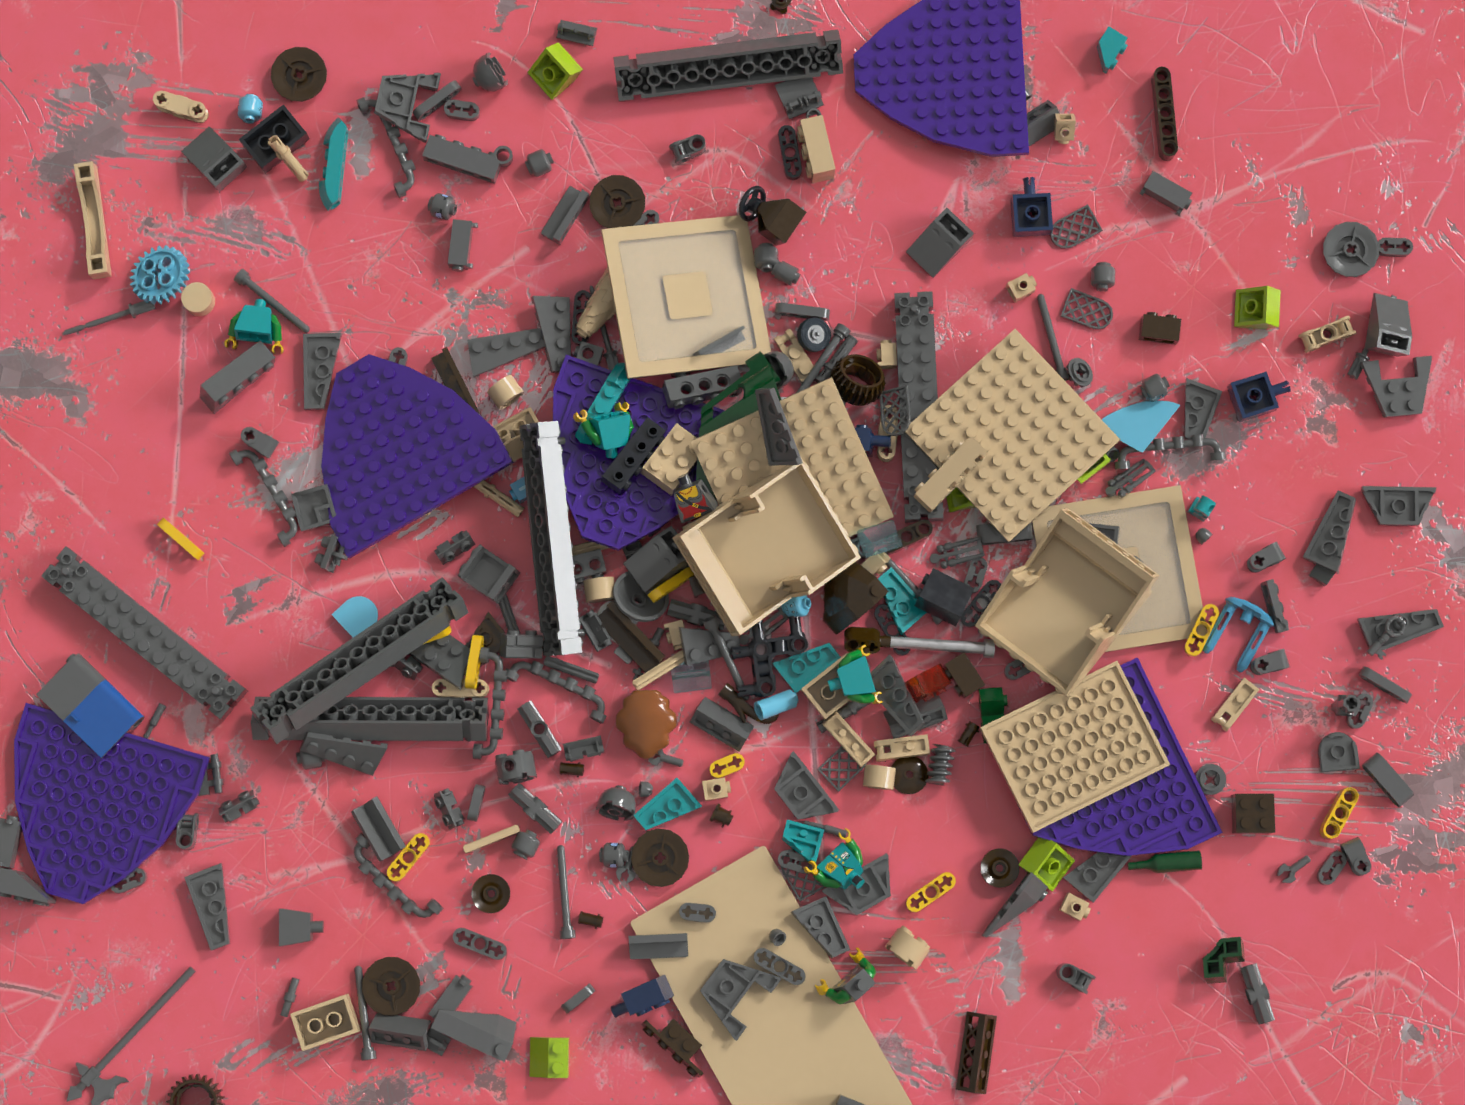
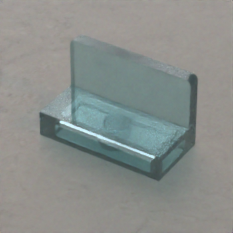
M893 520L857 531L861 549L866 558L903 546Z
M709 660L691 665H686L683 662L671 670L674 693L712 688Z

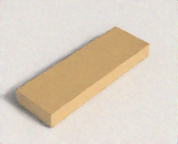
M837 711L823 723V726L860 767L875 756V753Z
M518 825L511 826L466 844L463 849L468 854L520 832V828Z

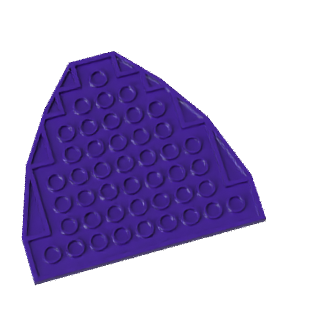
M921 0L883 26L854 54L855 93L889 119L932 142L989 157L1029 155L1020 0Z
M368 354L336 373L325 418L321 468L324 484H328L336 516L332 517L330 507L328 508L329 519H331L330 525L338 537L340 545L345 547L344 552L348 556L347 558H352L514 463L497 430L455 391L420 372Z
M566 355L553 389V421H558L561 430L559 437H564L566 440L565 444L561 445L563 449L562 463L565 468L564 482L567 487L566 501L581 538L619 551L657 531L679 514L674 494L671 496L641 473L637 477L633 476L630 480L632 484L626 492L623 490L620 495L601 482L602 475L616 458H607L606 450L596 447L593 443L592 445L580 443L575 434L581 422H576L573 419V415L577 412L582 418L580 411L586 410L588 412L612 370ZM634 378L630 379L617 403H621V407L624 402L629 404L627 412L630 414L634 428L628 438V442L647 417L666 430L664 437L669 434L676 423L696 438L699 437L701 408L706 405L705 403L698 405L688 404L679 409H668L662 388ZM713 406V419L725 410ZM625 446L617 447V455ZM697 464L688 474L691 482L696 481Z
M1138 657L1120 665L1170 765L1034 833L1031 832L1032 836L1052 840L1057 844L1077 850L1133 856L1186 850L1223 833Z
M26 703L14 739L15 804L28 853L46 893L86 904L129 876L164 845L176 828L177 823L199 795L210 757L126 733L101 758L53 710Z

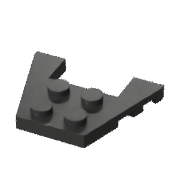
M434 73L433 75L418 74L415 76H382L374 113L426 143L430 125L411 120L418 87L437 92L441 73Z
M1432 356L1413 358L1415 377L1381 380L1379 360L1360 362V367L1364 369L1367 376L1366 380L1375 394L1373 396L1383 418L1422 414Z
M723 959L700 991L731 1036L737 1041L747 1026L731 1015L732 1011L754 981L772 993L781 978Z

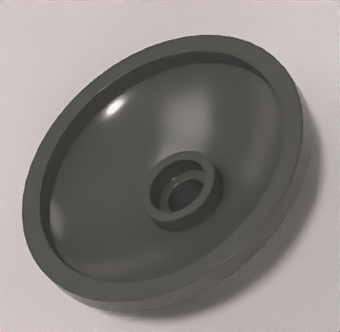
M629 571L619 576L614 584L613 599L616 606L624 615L640 622L654 621L665 613L669 604L668 594L653 603L648 597L652 590L644 593Z

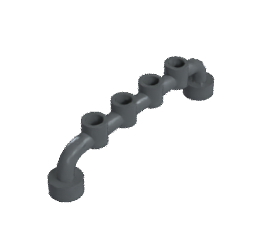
M362 97L356 101L363 114L369 112L368 107H375L377 100H365ZM380 117L407 177L406 183L402 184L400 181L393 184L398 197L401 198L406 196L405 191L409 190L414 184L415 178L412 171L416 170L412 159L407 160L405 156L408 150L405 143L400 144L397 138L401 136L398 127H393L390 122Z
M1203 434L1191 435L1190 440H1184L1183 436L1172 437V441L1165 442L1164 438L1153 439V443H1150L1144 450L1155 451L1211 446L1214 450V453H1210L1211 461L1226 459V451L1222 452L1220 444L1212 438H1203ZM1131 446L1124 447L1118 455V462H1114L1115 470L1130 468V461H1126L1127 454L1140 451Z
M235 449L229 452L236 466L243 463L242 458L245 457L252 461L290 526V530L287 533L283 530L277 534L284 547L291 544L290 539L297 532V523L294 519L297 517L296 512L292 506L288 508L285 504V501L288 499L282 490L278 492L275 487L278 482L274 475H268L265 470L269 467L264 458L259 459L250 450L237 452Z
M481 647L480 663H489L490 659L495 662L496 666L492 695L490 745L487 748H483V744H474L473 759L480 760L482 756L492 754L497 748L498 740L503 738V728H499V720H504L505 711L500 709V704L506 698V690H502V682L507 681V670H503L501 657L496 653L490 652V648Z
M521 661L513 664L510 669H505L507 670V679L512 682H517L520 676L517 671L525 669L536 676H540L553 684L563 687L567 691L580 695L586 700L595 702L598 707L597 711L592 710L589 717L596 722L604 723L607 717L604 715L605 703L602 698L594 694L596 691L594 688L585 685L583 689L577 686L578 681L571 677L564 680L560 678L561 673L554 669H550L547 672L542 669L544 665L537 661H533L532 664Z
M363 833L357 836L356 840L358 842L354 848V855L361 864L358 868L365 875H368L370 872L375 877L372 881L379 888L385 886L389 890L387 895L393 901L399 899L403 903L401 908L410 915L413 912L418 917L427 918L434 913L438 915L444 909L433 898L427 903L429 907L427 910L420 909L413 900L408 898L399 887L394 885L385 874L380 872L371 861L362 855L363 847L368 849L370 845Z

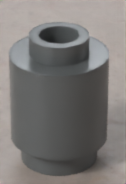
M778 261L771 272L774 278L790 286L792 283L796 284L801 275L798 273V268L784 261Z

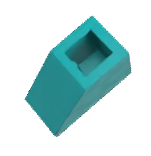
M1108 26L1097 45L1102 70L1105 74L1109 69H1114L1118 62L1116 57L1119 53L1123 55L1128 46L1125 44L1128 37Z

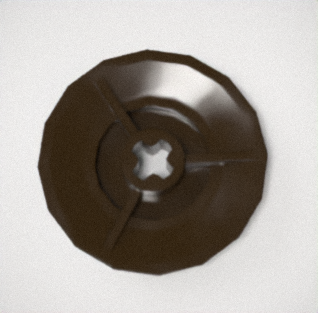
M293 47L285 50L276 58L272 65L271 80L273 86L282 97L290 101L303 102L312 99L322 91L326 83L327 69L324 60L317 52L307 47ZM297 72H300L302 74L301 79L297 77Z
M611 175L602 179L594 186L590 195L589 208L593 218L603 227L633 226L641 219L645 210V195L635 180L624 175ZM615 200V201L617 202V201L621 200V205H622V206H619V205H618V206L614 207V202H613V201Z
M655 829L647 831L638 838L632 850L631 861L635 873L642 881L651 886L664 887L672 885L682 878L688 868L689 853L687 845L679 835L671 830ZM659 852L666 856V859L661 864L658 860H655V856H658Z
M385 957L375 961L367 969L362 980V992L366 1003L374 1011L383 1015H398L406 1012L415 1004L420 993V979L416 969L408 961L398 957ZM393 981H395L394 986L396 987V990L392 989L388 991L389 986L387 985V983H392Z

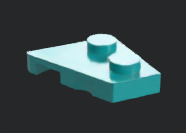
M787 820L782 840L806 860L816 863L824 829Z

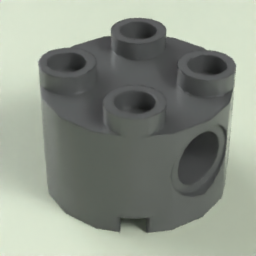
M522 749L513 751V755L499 754L495 756V765L500 785H508L509 782H513V784L522 783L537 778L532 751L525 752Z

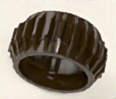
M851 354L840 358L839 361H836L830 372V378L832 377L841 399L852 405L865 406L875 402L880 398L885 389L886 382L881 367L874 360L863 355ZM847 375L856 376L865 381L868 385L859 384L853 381Z
M191 1074L188 1079L182 1077V1082L176 1081L177 1087H171L173 1093H168V1096L171 1098L166 1103L180 1105L182 1094L192 1087L205 1089L209 1093V1097L211 1099L214 1098L211 1101V1105H225L221 1100L225 1096L220 1095L223 1089L218 1090L217 1086L219 1083L213 1084V1078L207 1080V1075H204L201 1079L200 1074H196L194 1078L193 1074ZM190 1083H200V1084H193V1086L190 1085V1086L185 1087L186 1085H188V1084H190Z

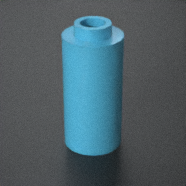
M789 689L754 703L755 713L760 720H764L796 708L799 701L798 696Z

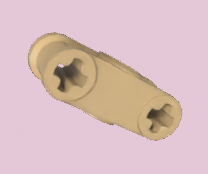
M157 91L153 96V102L161 112L197 123H203L208 119L209 113L201 102L166 91Z
M1350 316L1299 334L1298 337L1302 339L1305 346V353L1357 334L1349 321ZM1323 331H1329L1332 337L1330 339L1325 338Z
M894 406L891 411L896 414L898 410ZM880 415L878 435L889 436V434H887L883 430ZM896 418L892 423L895 426L898 425V418ZM890 426L887 431L892 433L895 428ZM891 436V448L878 447L877 455L882 462H889L893 459L897 436ZM885 448L888 449V452H891L888 456H885L883 453Z
M463 678V688L461 690L445 679H437L432 684V691L438 697L483 698L489 693V686L484 680L478 679L477 687L481 684L485 688V690H481V693H478L475 689L465 688V678ZM440 684H443V686L446 687V689H444L442 693H440V691L436 689L437 687H440Z

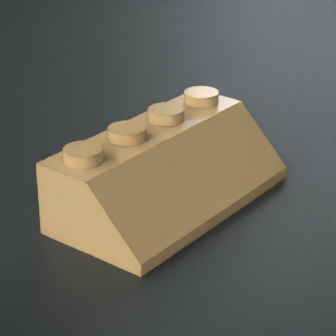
M531 407L493 426L497 430L513 462L522 458V449L524 448L523 441L520 439L519 426L539 422Z

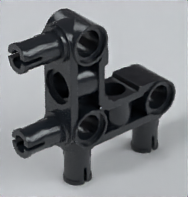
M794 616L788 617L791 631L789 636L767 639L764 637L763 620L752 626L753 639H751L752 641L748 646L731 647V653L739 652V654H732V659L749 657L753 672V684L736 686V691L744 690V692L737 693L738 698L746 696L760 698L773 695L776 690V679L771 664L773 658L776 655H796L807 650L808 641L804 632H802L799 616H796V618ZM796 639L802 642V648L800 650H797L794 647V642ZM759 644L765 648L763 655H759L756 652V647ZM763 683L769 684L770 691L768 693L762 691L761 686Z

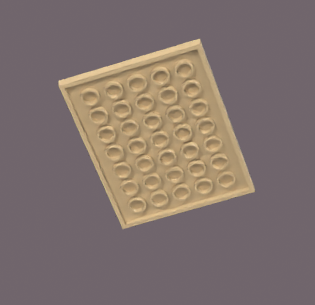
M1118 661L1086 675L1077 688L1068 695L1054 691L980 727L1032 833L1170 765Z

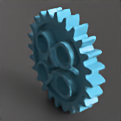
M159 245L157 251L151 248V253L149 254L145 251V257L139 256L140 262L134 263L137 268L131 270L134 274L130 277L133 281L130 284L134 288L133 292L141 300H144L146 303L150 301L153 305H155L156 301L162 304L163 299L169 302L170 296L175 299L176 292L182 293L180 287H186L183 282L189 280L186 274L190 273L188 269L190 265L186 261L187 258L179 250H176L174 247L169 248L167 245L164 248Z

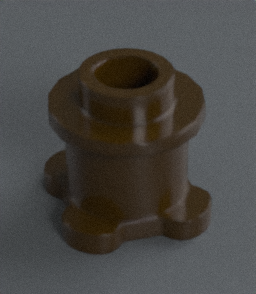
M772 0L770 9L773 11L777 10L784 15L787 13V7L791 4V0H783V2Z
M717 804L709 821L721 824L722 828L725 825L729 826L733 819V815H731L732 810L728 811L720 807V804Z

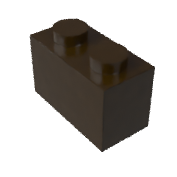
M1147 312V314H1143L1141 317L1139 340L1176 345L1179 342L1182 319L1177 318L1176 315L1167 314L1164 317L1158 316V313Z
M965 652L944 665L945 669L943 672L948 680H953L955 684L953 688L959 697L962 695L963 698H966L985 685Z

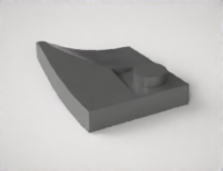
M328 484L291 494L301 531L329 524L331 520L328 513L329 507L332 517L336 516Z

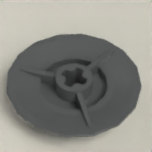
M1344 222L1336 225L1327 233L1323 243V255L1327 264L1334 272L1345 277H1357L1366 274L1375 266L1379 257V243L1375 234L1367 226L1358 222ZM1348 247L1354 248V251L1352 253H1348L1346 250L1348 249Z

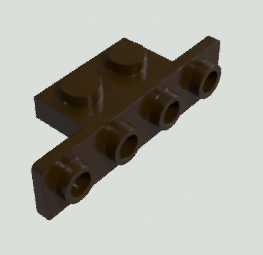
M672 1019L661 1033L647 1020L641 1024L644 1027L642 1030L648 1036H654L658 1040L657 1044L666 1051L668 1049L673 1054L672 1058L680 1064L682 1062L687 1066L686 1071L691 1076L701 1077L703 1075V1072L690 1061V1058L698 1051L702 1044L676 1020Z

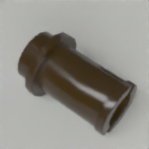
M971 721L965 724L966 728L957 740L967 747L976 732H979V726Z
M561 762L560 775H576L579 778V776L584 774V764L580 762L578 764Z
M581 911L578 923L594 926L597 929V927H602L604 917L600 916V914L594 915Z

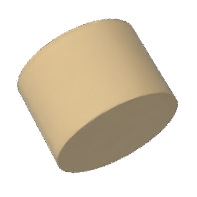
M194 282L184 288L181 300L184 307L192 315L205 316L213 310L215 297L205 284Z
M508 375L495 383L487 391V394L498 409L502 410L517 401L524 394V391L513 376Z
M598 577L583 581L586 603L614 600V577Z
M865 765L863 787L894 790L896 768Z

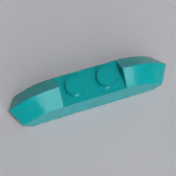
M339 117L330 125L323 145L328 146L329 149L326 148L325 150L327 167L323 168V178L325 180L319 181V193L327 211L335 209L341 204L349 130Z
M617 363L589 408L587 420L591 416L611 413L630 379H627L625 363ZM580 424L575 434L576 438L580 443L592 445L591 440Z

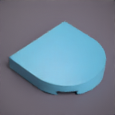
M362 596L348 599L331 614L353 638L378 621L376 605L370 599Z

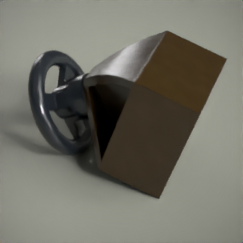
M761 186L749 188L739 203L741 219L749 222L758 218V233L776 246L787 242L807 213L790 199L766 201V193ZM752 194L751 199H750V200L748 201V203L745 205V203H746L748 197ZM750 210L753 214L746 216L745 212Z

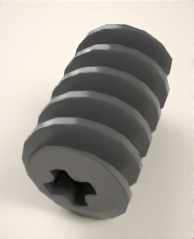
M933 744L937 747L931 749L935 756H930L929 759L934 763L928 764V767L933 771L927 772V775L932 778L926 779L925 782L945 786L944 783H950V780L945 777L952 775L947 770V768L953 767L948 762L949 760H954L950 753L956 752V750L949 746Z

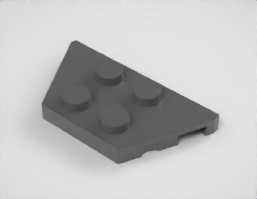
M1362 486L1361 491L1379 525L1418 526L1433 494L1436 492V487Z
M451 635L422 644L409 653V655L459 690L463 688L462 681L467 671L470 648Z
M793 751L774 788L776 793L797 820L838 812V807Z
M886 853L862 867L863 873L860 877L865 882L861 888L857 889L851 884L845 890L840 887L837 889L827 887L822 892L855 915L891 896L888 854Z

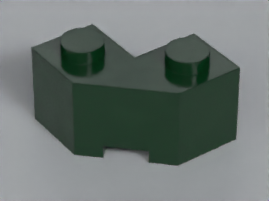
M1002 687L979 689L981 727L1004 716V706H1008L1007 695H1003ZM982 734L983 743H987Z
M1241 937L1221 938L1213 950L1203 958L1204 979L1207 984L1227 982L1225 963L1245 962L1244 943Z

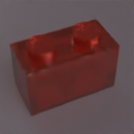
M940 663L906 681L905 685L917 703L921 700L924 702L929 701L935 697L934 693L937 696L947 691L945 687L952 682Z

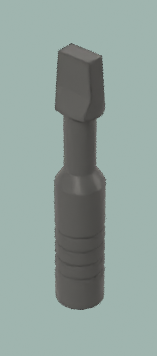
M159 703L149 722L150 726L144 734V738L148 739L153 728L157 726L166 708L165 705Z
M806 820L804 822L810 826L824 829L826 833L838 836V832H840L844 838L847 835V831L830 825H822Z

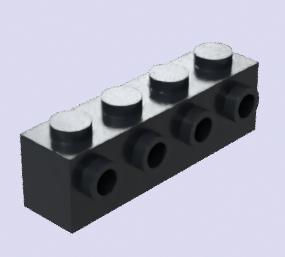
M647 417L602 475L601 482L619 495L623 490L626 492L632 484L630 480L634 475L637 477L641 473L643 463L648 461L654 453L653 450L656 446L659 447L665 439L666 430Z

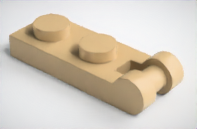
M789 328L785 331V334L782 336L778 335L773 339L780 351L790 358L795 374L800 382L803 383L814 365ZM790 340L792 345L786 348L784 343Z
M1244 677L1214 714L1211 721L1220 724L1222 729L1227 732L1260 689ZM1224 713H1227L1230 716L1228 720H1225L1222 717Z
M928 734L874 741V748L877 749V755H875L877 762L930 755ZM890 746V752L885 753L884 747Z

